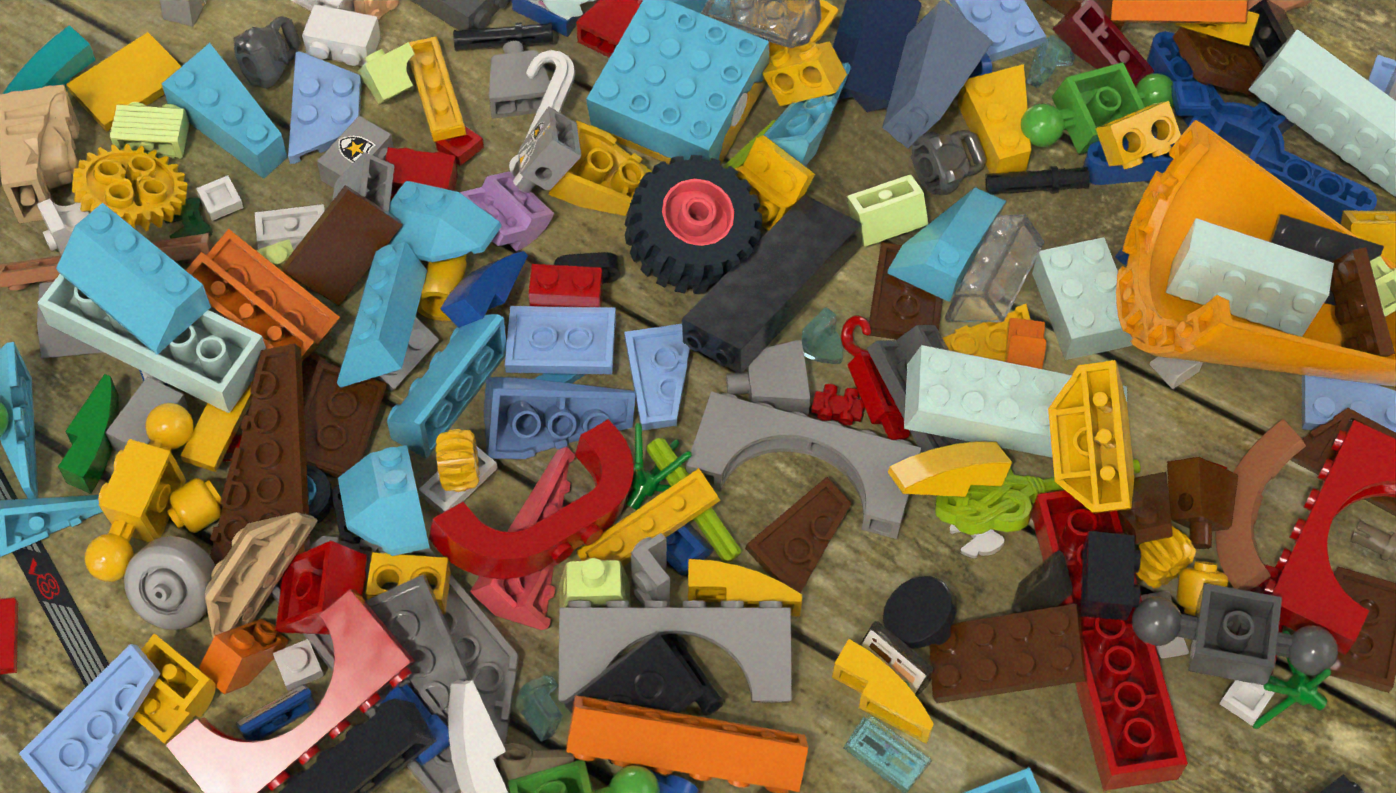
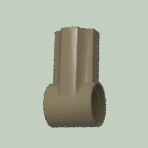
M509 743L503 745L506 752L497 756L496 767L510 793L509 780L574 762L573 753H567L566 750L531 751L526 745Z

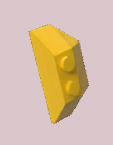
M1112 360L1078 365L1072 373L1073 376L1064 385L1048 408L1055 482L1093 513L1131 509L1135 477L1128 407L1117 361Z

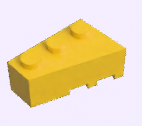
M1024 64L968 78L960 90L957 105L969 130L978 135L987 158L985 164L989 173L1026 171L1031 153L1030 139L1021 130V119L1028 110Z

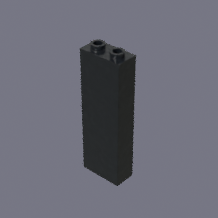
M804 195L752 247L753 252L748 258L743 256L740 259V263L734 266L682 318L683 343L692 350L699 351L716 360L720 365L729 367L741 374L857 252L861 245L862 223Z

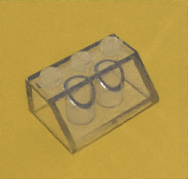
M708 0L701 12L703 15L788 48L808 44L822 19L820 0Z
M1026 214L996 216L944 317L947 322H1004L1044 244V240Z

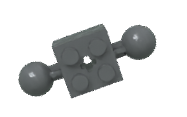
M1204 583L1197 601L1195 617L1180 614L1177 606L1163 597H1150L1139 603L1138 608H1135L1132 616L1133 630L1137 637L1145 643L1162 646L1172 642L1176 637L1192 639L1188 671L1264 685L1268 682L1274 670L1276 655L1288 657L1295 669L1307 675H1318L1325 669H1331L1338 657V646L1335 638L1322 627L1305 626L1296 630L1292 635L1278 632L1282 597Z

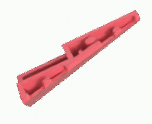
M568 447L557 450L507 532L527 529L563 508L564 495L570 492L571 485L567 481L569 463L575 458V454ZM553 562L533 574L519 578L493 579L479 576L470 593L495 616L539 630L548 629L551 621L550 618L546 617L548 602L555 594V587L551 585L553 568L559 563Z

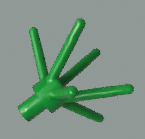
M636 423L635 463L633 462L634 475L631 487L634 489L626 504L637 510L642 505L646 495L652 497L655 491L664 492L669 489L670 485L659 484L660 481L692 456V453L686 451L662 471L659 470L657 465L650 472L643 469L642 424ZM674 440L670 445L673 452L680 444L678 440Z
M1289 631L1283 632L1284 634H1290ZM1286 657L1293 676L1287 682L1270 676L1268 682L1264 684V689L1285 694L1289 697L1257 719L1252 727L1254 729L1260 728L1295 702L1300 705L1310 704L1316 710H1322L1327 704V698L1317 692L1318 685L1331 675V670L1325 669L1310 680L1306 674L1295 669L1288 657Z

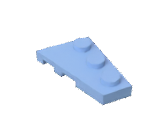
M682 324L624 332L642 431L677 426L691 349L683 343Z

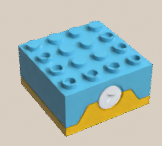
M643 0L586 98L591 126L608 132L617 139V143L667 164L670 163L672 157L683 156L684 160H689L691 155H701L704 161L710 162L711 158L721 161V166L766 83L762 73L769 64V41L669 0Z

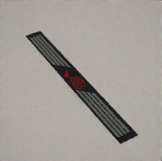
M0 467V500H17L16 494ZM40 540L12 552L84 686L87 687L109 663L43 543Z

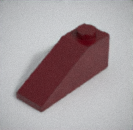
M1085 0L1071 8L1052 28L1075 55L1096 69L1123 62L1135 88L1143 77L1154 72V69L1094 0Z

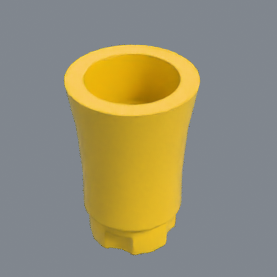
M467 254L437 262L428 261L427 274L417 309L420 314L432 320L451 321L440 308L451 291L464 279L467 267Z

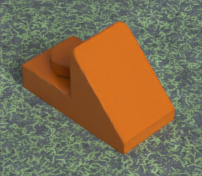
M1010 317L1007 328L1005 362L1042 369L1047 342L1044 339L1045 322Z

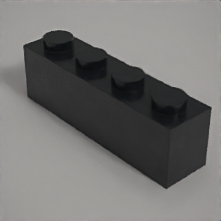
M400 699L387 700L376 708V714L369 720L348 730L345 735L346 738L337 746L330 747L321 752L316 758L317 762L311 767L290 777L287 781V786L278 793H373L434 744L436 739L413 702Z

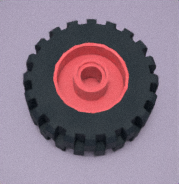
M691 155L689 160H684L683 156L671 158L669 165L663 161L655 165L652 173L647 172L640 180L626 214L625 226L627 229L624 235L626 244L632 246L629 253L633 261L636 263L641 261L642 266L640 270L647 277L652 274L658 278L656 284L664 288L666 284L675 286V292L685 294L687 289H693L694 294H704L708 286L712 289L734 266L740 263V259L743 256L747 258L753 252L752 247L758 243L761 235L759 230L762 226V214L757 212L760 203L755 194H749L752 186L746 179L740 180L737 178L738 171L731 166L728 169L720 166L721 161L711 158L710 162L702 160L701 155Z

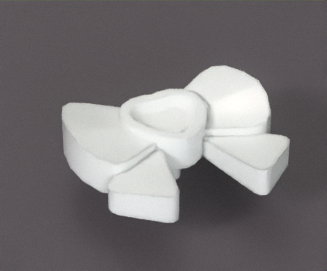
M951 524V534L960 532L955 525ZM991 529L983 534L971 535L974 539L961 548V554L973 559L977 558L978 554L981 556L995 554L1004 546L1005 539Z

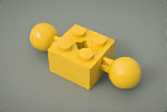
M163 403L152 409L145 422V430L150 443L146 444L129 439L124 450H120L116 455L114 472L109 483L106 482L102 486L98 497V505L112 526L108 534H103L93 539L85 552V565L89 573L98 580L113 582L124 577L127 565L134 556L133 548L129 543L131 537L150 543L162 536L170 518L167 510L172 508L169 496L186 482V478L171 450L186 444L193 433L192 417L179 404Z

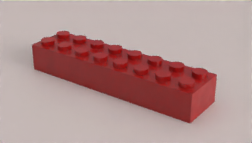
M1066 490L1037 494L1031 516L1046 573L1064 559L1072 590L1054 605L1058 607L1077 604L1081 616L1083 544L1088 531L1123 534L1117 511L1093 513ZM1134 573V584L1138 585ZM1134 607L1127 621L1081 616L1087 681L1077 682L1075 685L1103 791L1178 780L1188 764L1155 645L1140 640L1133 630L1132 616L1135 610Z

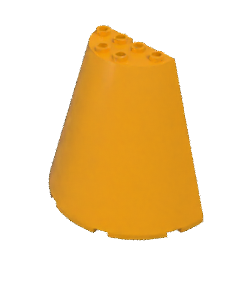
M1194 120L1170 149L1169 156L1174 159L1166 171L1161 173L1156 170L1135 211L1122 251L1129 254L1127 266H1122L1118 270L1116 305L1122 330L1129 333L1133 338L1130 342L1138 349L1158 357L1396 386V311L1385 317L1395 354L1382 357L1345 348L1344 341L1346 338L1342 325L1337 322L1335 306L1325 302L1301 337L1232 315L1229 300L1219 295L1213 297L1205 305H1201L1166 293L1172 261L1196 218L1268 242L1279 214L1357 237L1210 128ZM1381 255L1383 261L1390 269L1396 267L1394 263Z

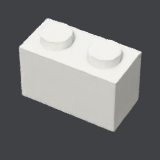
M316 4L313 6L302 34L306 54L321 60L329 59L344 62L350 66H363L366 64L365 57L376 51L381 38L377 16Z

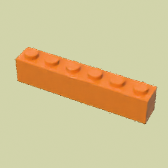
M577 695L574 698L566 743V752L573 753L575 758L584 761H594L597 757L612 760L613 764L620 767L635 764L649 766L652 771L660 774H672L673 771L689 773L690 777L701 781H710L714 777L725 779L729 784L745 788L749 787L750 784L766 786V789L773 793H788L789 790L800 791L809 748L806 736L802 734Z

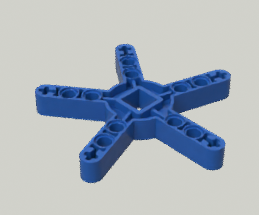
M1164 31L1156 34L1147 56L1148 64L1154 69L1152 74L1166 75L1172 81H1197L1192 74L1193 70L1189 63L1179 54L1180 49L1172 38L1174 33ZM1208 84L1207 88L1212 106L1209 116H1181L1188 127L1194 120H1197L1238 150L1249 154L1250 159L1339 224H1341L1343 210L1374 211L1376 207L1377 197L1371 189L1284 151L1282 134L1295 123L1289 121L1284 115L1263 101L1256 107L1235 102H1224L1214 86ZM1122 139V145L1126 151L1129 147L1128 139ZM1097 141L1088 148L1083 167H1088L1090 183L1094 185L1151 181L1156 170L1164 173L1174 158L1169 156V152L1153 157L1150 153L1143 156V163L1129 169H1123L1122 165L1109 167L1100 141Z

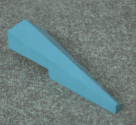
M99 495L0 500V557L47 538L51 533L65 527L78 525L83 520L103 512L98 505Z

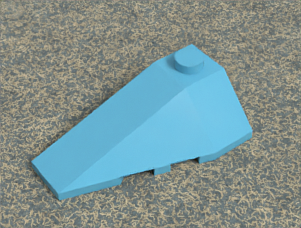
M841 63L847 76L836 93L790 104L764 134L805 167L815 156L851 70L849 63Z
M976 187L905 242L887 273L950 302L1006 201Z
M9 342L0 348V401L6 407L9 415L8 427L0 437V441L27 498L35 499L38 498L32 377L15 342Z

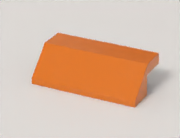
M1112 0L1111 21L1129 23L1247 24L1249 0Z
M230 229L224 233L207 255L201 252L186 269L189 274L203 284L210 306L228 320L262 335L266 349L295 343L301 348L302 361L320 346L341 320L336 313Z

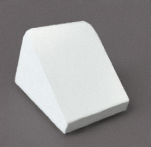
M1157 357L1149 365L1174 389L1197 374L1203 362Z

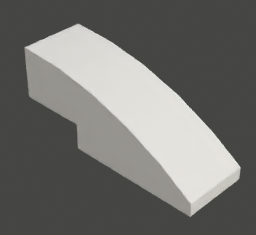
M457 680L450 687L448 729L452 762L462 793H509L493 761L494 758L506 752L473 681Z

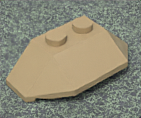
M296 512L248 523L245 528L237 532L232 540V548L225 559L214 567L211 573L212 579L206 586L205 599L212 638L217 634L248 624L254 620L318 520L316 518Z

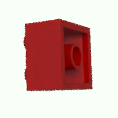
M330 540L295 556L282 575L275 631L280 633L330 635L320 614L350 589L356 590L362 597L363 585L366 580L367 555Z

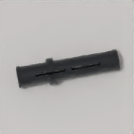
M522 22L515 23V26L453 30L455 51L503 47L509 41L521 42L523 49L524 45L553 44L552 22L536 25H522Z
M1050 166L1049 170L985 174V190L991 195L1033 191H1050L1052 194L1066 189H1088L1090 184L1088 167L1058 169L1057 166Z
M677 634L660 635L703 690L704 694L695 700L703 715L708 716L715 713L723 706L724 699L720 697L703 670L689 653L686 640Z

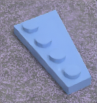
M1302 375V429L1314 430L1332 420L1334 416L1345 409L1350 408L1396 432L1395 390L1376 384Z
M130 644L19 755L50 793H85L161 673L137 645Z

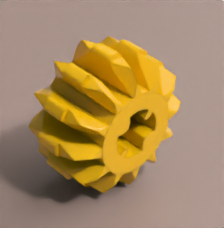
M461 429L440 433L436 439L435 448L437 471L439 472L441 486L445 491L455 492L475 488L480 481V471L474 434L471 430Z
M1172 526V537L1139 544L1138 550L1141 552L1139 572L1135 574L1141 581H1144L1152 588L1167 585L1171 580L1178 577L1181 570L1187 568L1193 562L1196 549L1185 534H1182V532Z

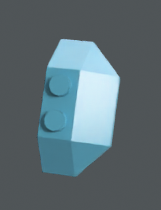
M405 181L391 200L389 213L398 218L403 225L387 245L393 246L406 241L418 259L437 262L457 258L471 251L473 254L484 252L502 225L497 219L460 192Z
M407 445L388 447L381 451L372 452L338 477L347 530L369 543L382 547L383 551L391 556L430 548Z

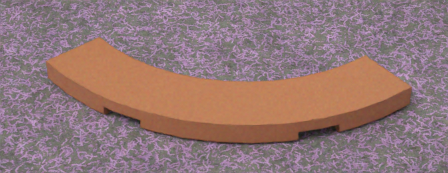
M1284 419L1268 430L1252 446L1233 473L1238 475L1232 526L1228 530L1215 532L1219 561L1234 589L1250 591L1271 576L1259 556L1253 531L1263 499L1261 494L1267 482L1274 479L1284 465L1306 447L1302 438Z

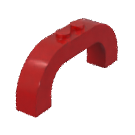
M608 419L581 434L575 452V457L593 477L596 487L592 491L531 527L517 532H503L486 526L464 502H461L432 519L428 539L451 563L469 573L486 578H519L533 574L553 562L561 563L576 548L583 544L589 546L596 542L602 533L612 526L620 516L634 475L631 450L623 435Z

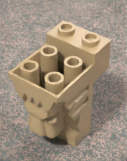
M64 84L0 94L1 181L19 223L43 220L37 204L47 199L54 203L52 188L73 182L74 168H78V160L74 153L76 146L73 139L79 138L80 126Z

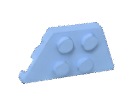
M296 52L288 151L290 164L301 162L300 156L318 149L319 153L327 151L353 121L360 116L362 91L360 75L306 53Z

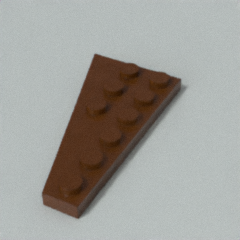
M295 343L261 350L250 390L253 395L248 415L243 416L240 427L244 430L239 448L235 447L220 501L223 509L218 527H213L210 539L213 541L210 557L215 566L225 559L232 548L234 536L242 528H245L248 523L296 512L309 515L301 348ZM310 533L295 556L311 549Z

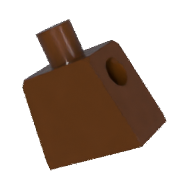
M1201 457L1167 461L1171 519L1173 522L1189 528V539L1195 549H1209L1212 547V531L1228 530L1232 526L1238 475Z

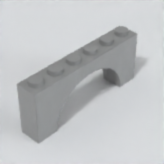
M710 393L691 450L692 456L688 459L686 465L688 474L699 468L714 490L721 491L729 475L738 466L754 457L773 452H797L814 456L837 468L853 484L863 509L861 530L897 539L909 494H902L888 474V470L891 465L920 454L921 447L914 446L906 440L883 438L869 430L857 431L846 428L835 421L824 422L812 419L801 412H786L775 409L764 402L752 403L741 400L730 393Z
M568 601V608H559L558 701L560 703H564L565 700L610 667L625 650L645 640L655 631L660 635L685 634L696 636L722 648L737 662L743 671L749 685L751 703L791 702V608H782V601H760L759 608H744L743 601H721V608H706L705 601H683V608H667V601H645L644 608H629V601H606V608H591V601Z

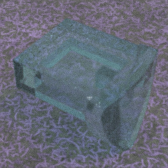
M1055 35L1049 36L1034 53L1026 83L1039 88L1054 72L1055 66H1072L1075 56L1070 47Z
M827 307L802 329L804 356L820 363L841 364L843 362V348L836 331L837 315Z
M549 675L539 677L524 684L515 703L516 708L524 716L541 742L554 736L563 718V714L549 696L559 684L553 676Z

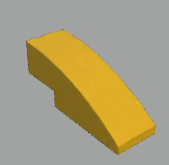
M967 442L935 448L911 456L891 465L888 474L902 494L966 497L971 485L1002 487L1012 461L997 442Z
M688 560V601H743L744 608H759L760 601H782V608H791V616L800 617L802 594L786 584L763 573L734 564L712 560Z
M848 639L834 663L832 678L862 693L858 708L927 744L934 723L923 704L910 687L887 664L869 650Z

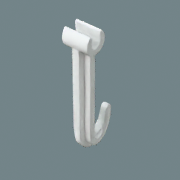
M549 50L540 53L534 57L527 69L528 78L533 79L543 64L551 62L556 65V70L526 138L548 106L559 113L561 112L575 78L574 65L571 59L561 51ZM518 155L514 156L509 164L510 172L515 177L520 172Z

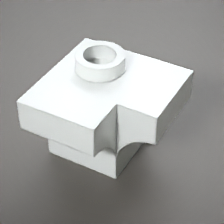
M47 199L37 204L48 230L42 233L50 250L58 249L60 255H62L75 225L84 219L89 212H82L80 210L81 203L78 202L69 206H60Z

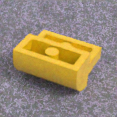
M154 633L141 650L161 674L133 718L160 741L167 744L186 728L194 716L199 718L203 716L214 697L216 687L214 681Z

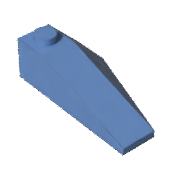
M486 377L484 400L486 454L492 459H526L536 456L535 453L552 448L557 450L567 447L569 443L579 441L581 434L608 419L619 431L632 428L636 392L527 378Z

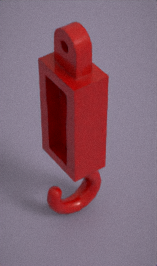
M854 315L846 320L841 331L842 346L854 357L847 364L871 423L883 425L889 439L905 440L909 437L910 432L908 429H904V419L868 350L862 349L853 340L854 329L857 325L861 327L862 333L867 336L871 333L870 324L864 317Z

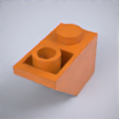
M261 618L215 635L198 669L214 681L215 687L223 694H227L249 685L274 659L273 653L284 649L289 640L278 631H275L276 627L272 623Z

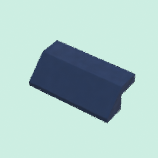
M846 0L833 48L840 62L849 63L851 70L838 100L853 97L866 112L888 107L907 35L916 26L922 5L919 0Z

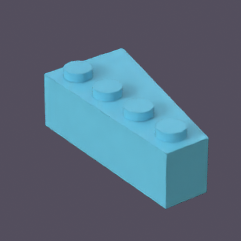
M211 43L206 45L162 83L168 104L185 108L188 121L192 126L263 179L287 159L282 134Z

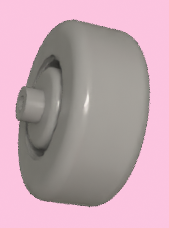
M176 536L157 538L144 546L128 563L124 575V588L127 598L136 613L148 623L169 630L187 628L195 624L208 612L205 591L206 586L212 579L211 573L215 564L204 549L188 539Z

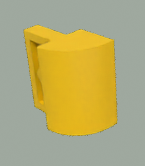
M765 135L756 138L744 164L735 168L738 171L737 178L740 180L746 179L752 186L749 194H755L758 197L760 207L757 212L762 214V227L768 231L805 195L815 175Z

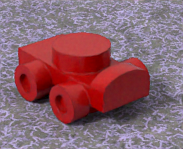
M825 384L823 392L815 391L811 413L818 414L819 420L831 421L832 419L839 421L840 424L845 426L852 425L853 421L861 422L864 404L861 399H858L859 392L857 389L846 388L844 396L837 395L838 387L836 385Z

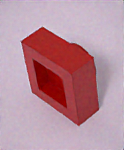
M466 126V135L435 141L437 151L448 155H455L456 164L459 166L484 148L483 138Z

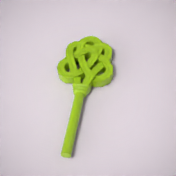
M1134 459V474H1138L1141 472V466L1139 461ZM1010 468L1002 487L971 485L966 497L937 496L935 516L942 522L955 525L960 532L969 535L983 534L990 529L1003 532L1020 531L1029 524L1032 504L1035 503L1037 494L1064 489L1055 482L1054 477L1042 479L1029 475H1014Z

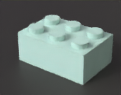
M1105 238L1038 251L1032 274L1065 360L1132 346L1130 341L1133 338L1129 333L1122 330L1118 318L1116 305L1118 270Z

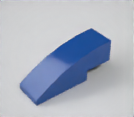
M524 251L514 253L473 271L451 291L440 309L458 328L483 319L487 310L505 303L528 255Z

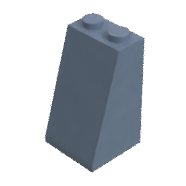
M940 0L907 35L882 126L895 140L902 143L906 148L913 145L920 136L941 119L993 43L990 38L944 0Z

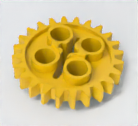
M113 144L111 145L110 152L100 147L98 148L97 155L87 153L86 161L79 160L78 168H74L72 192L75 193L74 201L81 203L80 210L82 212L90 211L91 213L101 203H104L134 229H136V226L141 225L145 231H149L151 223L162 228L163 220L173 222L174 214H181L182 206L186 202L187 183L184 182L185 174L178 172L179 165H168V156L158 159L156 157L157 150L147 154L144 153L143 146L133 151L129 144H125L124 150H119Z

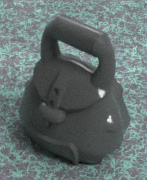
M284 16L274 19L266 27H252L233 38L235 56L242 73L251 85L260 86L261 88L274 86L282 76L285 65H288L289 61L295 57L301 44L292 19ZM280 27H281V29H282V31H283V34H284V36H285V39H286V41H287V44H288V47H289V50H288V51H287L286 43H285V41L283 40L281 34L279 33Z
M960 130L949 135L933 131L926 132L912 145L911 159L922 187H925L932 194L947 195L956 190L963 178L979 173L984 168L987 160L978 135L969 130ZM963 138H965L975 165H970L961 142Z

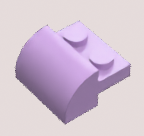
M510 171L487 176L482 187L460 192L501 223L502 227L491 242L498 246L509 244L516 251L526 247L538 238L554 215L531 191L525 193L518 189L513 182L515 176Z

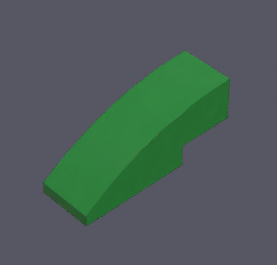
M107 374L103 375L65 431L72 446L58 465L67 484L89 494H92L103 475L113 449L105 432L119 415L118 392L111 376Z

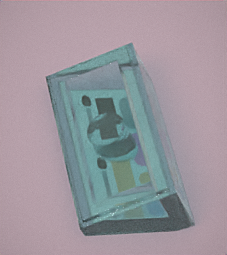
M872 715L863 717L843 747L903 793H908L932 761V759Z

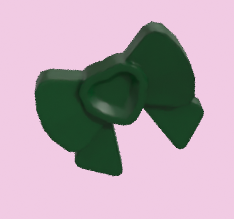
M191 197L186 199L185 205L182 206L181 214H174L173 222L182 220L184 227L171 234L170 239L209 233V236L212 235L213 231L210 225L204 222L200 213L202 208L200 198Z

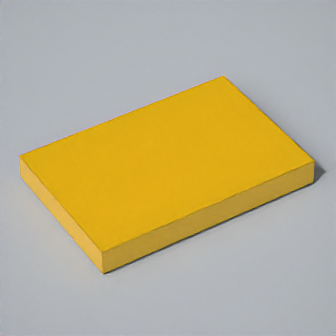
M147 32L68 82L66 86L72 96L107 132L113 126L117 104L129 105L131 102H140L146 106L164 95L162 83L182 66Z

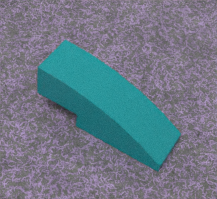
M69 25L46 43L22 67L3 94L63 84L66 91H68L66 84L70 82V78L96 61L90 43Z

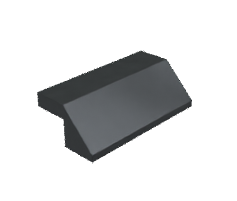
M916 325L897 340H877L867 347L903 419L905 418L907 364L921 345L948 350L936 325ZM910 430L918 447H921V453L952 444L970 442Z

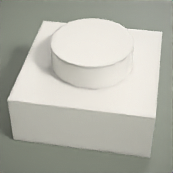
M228 175L196 188L211 221L243 208L242 201Z
M308 639L273 653L288 691L324 677Z
M1235 680L1221 700L1220 705L1253 726L1275 692L1266 691L1264 685Z

